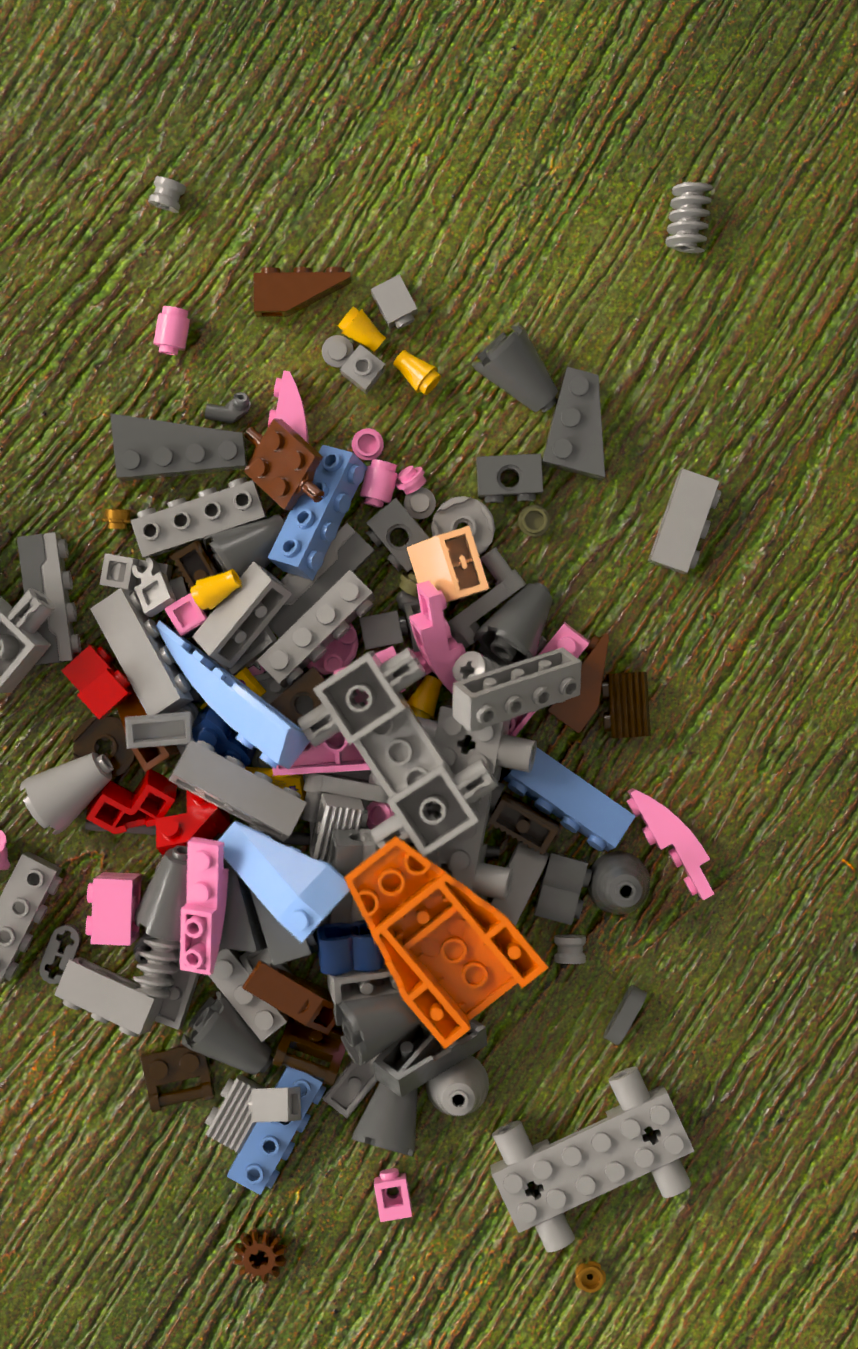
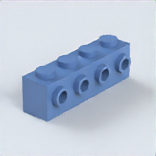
M322 445L319 451L323 458L315 470L313 483L324 491L325 495L321 496L323 499L315 503L306 493L298 499L293 510H290L268 556V559L282 571L310 580H314L317 571L321 568L327 550L337 535L339 525L345 513L349 510L351 500L359 484L363 481L367 466L353 452Z
M539 748L536 750L535 761L530 773L509 769L503 777L509 783L508 788L520 796L527 795L535 801L534 806L545 814L550 815L552 813L560 818V823L564 828L573 833L580 832L588 838L587 843L599 851H610L616 848L635 818V815Z
M286 1066L275 1088L300 1087L301 1120L256 1122L243 1148L231 1165L227 1174L228 1178L261 1195L265 1186L269 1189L272 1188L280 1171L275 1169L280 1159L286 1161L295 1146L291 1139L296 1130L301 1133L303 1132L311 1117L306 1112L312 1102L318 1105L326 1090V1087L322 1086L323 1079Z

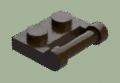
M289 1016L272 1064L279 1067L283 1064L321 1078L325 1084L333 1086L346 1050L341 1040L344 1032L333 1027L327 1035L307 1027ZM288 1047L330 1062V1066L328 1068L287 1052Z
M184 1045L140 1056L151 1112L162 1111V1107L204 1098L205 1101L215 1099V1090L207 1056L187 1049ZM200 1076L201 1086L160 1094L159 1085Z

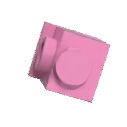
M397 1168L382 1170L380 1177L374 1178L380 1222L412 1217V1204L406 1172L399 1173ZM397 1187L399 1192L396 1195H390L387 1189Z

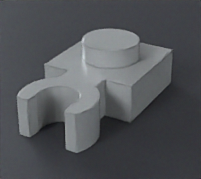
M148 556L146 558L148 563L147 570L144 572L142 568L134 565L132 566V572L142 582L135 587V591L144 614L151 618L177 600L167 575L160 572L158 562Z

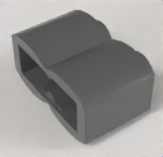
M549 851V857L545 864L533 910L535 916L572 925L574 918H580L584 900L579 899L582 887L588 888L592 869L587 868V860Z

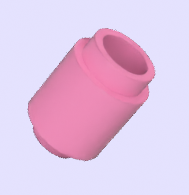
M163 306L162 313L158 314L153 345L159 347L160 353L177 356L178 351H185L190 319L187 318V310Z
M372 459L371 465L367 466L360 496L365 498L364 504L383 508L384 503L389 504L391 502L398 476L395 473L397 465Z

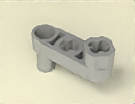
M496 547L480 558L481 562L485 564L497 581L495 583L496 587L448 621L452 637L458 643H462L465 649L474 643V635L480 628L477 620L526 585L517 570L510 568Z
M370 771L369 781L330 773L306 774L303 790L306 791L305 802L307 804L301 819L316 822L322 793H333L387 803L389 797L372 771Z

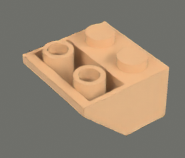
M470 526L437 535L407 547L417 583L429 580L437 591L441 590L443 592L446 603L489 589Z

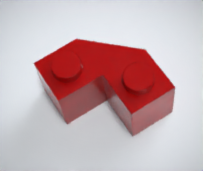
M89 645L64 667L61 672L79 690L80 693L77 696L98 719H104L133 692L128 687L130 685L128 678L111 664L114 660L112 655L103 646L97 648L95 645Z
M152 769L146 772L133 793L109 781L88 804L86 819L113 834L127 832L128 828L146 825V827L155 826L156 819L164 817L176 800L177 785Z
M186 790L187 813L156 819V848L164 856L168 849L175 846L188 847V841L193 837L212 840L218 832L222 834L230 825L229 812Z

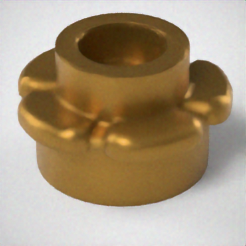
M105 509V518H101V521L108 522V529H127V523H131L130 520H132L130 519L131 510Z
M589 1261L586 1264L581 1263L575 1270V1283L581 1290L594 1293L605 1283V1271L601 1270V1265L595 1261ZM592 1274L593 1278L588 1279L587 1275Z

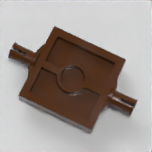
M274 418L264 436L254 427L246 430L247 433H244V437L255 446V451L243 472L284 510H293L298 499L304 493L315 503L323 499L321 496L325 495L324 491L313 483L315 470L323 456L282 419Z

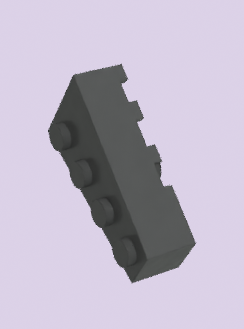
M110 413L116 476L121 481L244 470L248 464L247 444L243 433Z

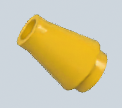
M354 306L337 325L343 330L341 334L368 347L373 352L378 349L386 338L362 309L359 311Z
M403 350L393 363L417 393L422 392L424 395H428L438 385L442 377L437 372V367L411 355L406 350Z
M231 569L225 573L197 580L196 585L191 587V594L200 609H213L234 590L241 587L242 582L237 572Z
M426 675L407 701L416 717L434 719L440 688L443 684L439 679Z

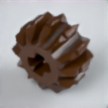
M257 1227L252 1228L251 1236L247 1233H242L240 1237L242 1243H236L233 1249L238 1254L234 1257L233 1264L242 1265L239 1270L240 1276H244L248 1272L251 1273V1283L256 1281L257 1276H261V1280L265 1284L269 1280V1274L277 1278L280 1275L279 1267L286 1266L287 1259L282 1255L287 1253V1246L278 1245L282 1238L280 1234L275 1235L273 1238L269 1237L271 1233L269 1227H266L263 1235H260ZM258 1250L265 1252L262 1260L256 1258Z

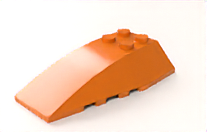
M398 836L392 838L344 877L363 918L367 922L371 935L385 959V964L398 986L403 1000L444 1049L471 1029L470 1020L517 983L522 988L548 968V965L505 914L428 858L421 855L420 852Z

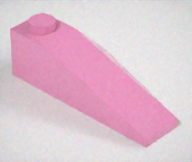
M341 731L317 747L309 742L290 769L280 765L276 769L272 767L273 776L371 770L354 743L349 745Z

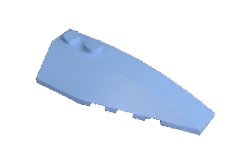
M159 621L156 627L170 654L206 703L230 727L239 733L236 739L249 749L255 746L263 753L260 758L276 769L280 765L290 769L310 742L301 728L189 640L181 637L175 629Z

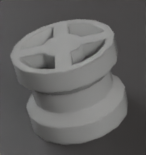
M156 176L154 180L156 188L154 193L149 196L148 202L160 209L178 213L180 209L179 199L181 195L185 194L186 186L175 180Z
M578 934L554 936V943L557 945L554 962L561 964L586 963V955L583 953L586 936Z

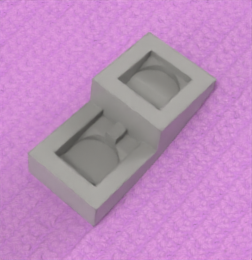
M105 553L99 585L135 591V587L142 582L133 575L132 566L137 565L145 572L148 568V563L145 560ZM158 563L160 572L167 575L168 579L171 580L173 566Z

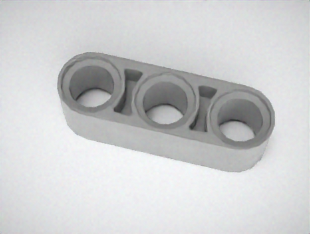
M522 841L518 842L506 868L513 869V878L506 901L491 898L489 904L505 914L514 926H516L549 857V853L546 852L540 855L539 851L535 852L534 848L528 847V844L523 845Z

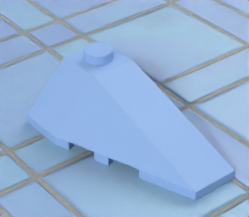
M238 821L233 822L218 840L224 842V858L276 920L301 943L318 928L350 891L344 876L329 863L321 859L311 858L292 846L287 847L272 840L270 836Z

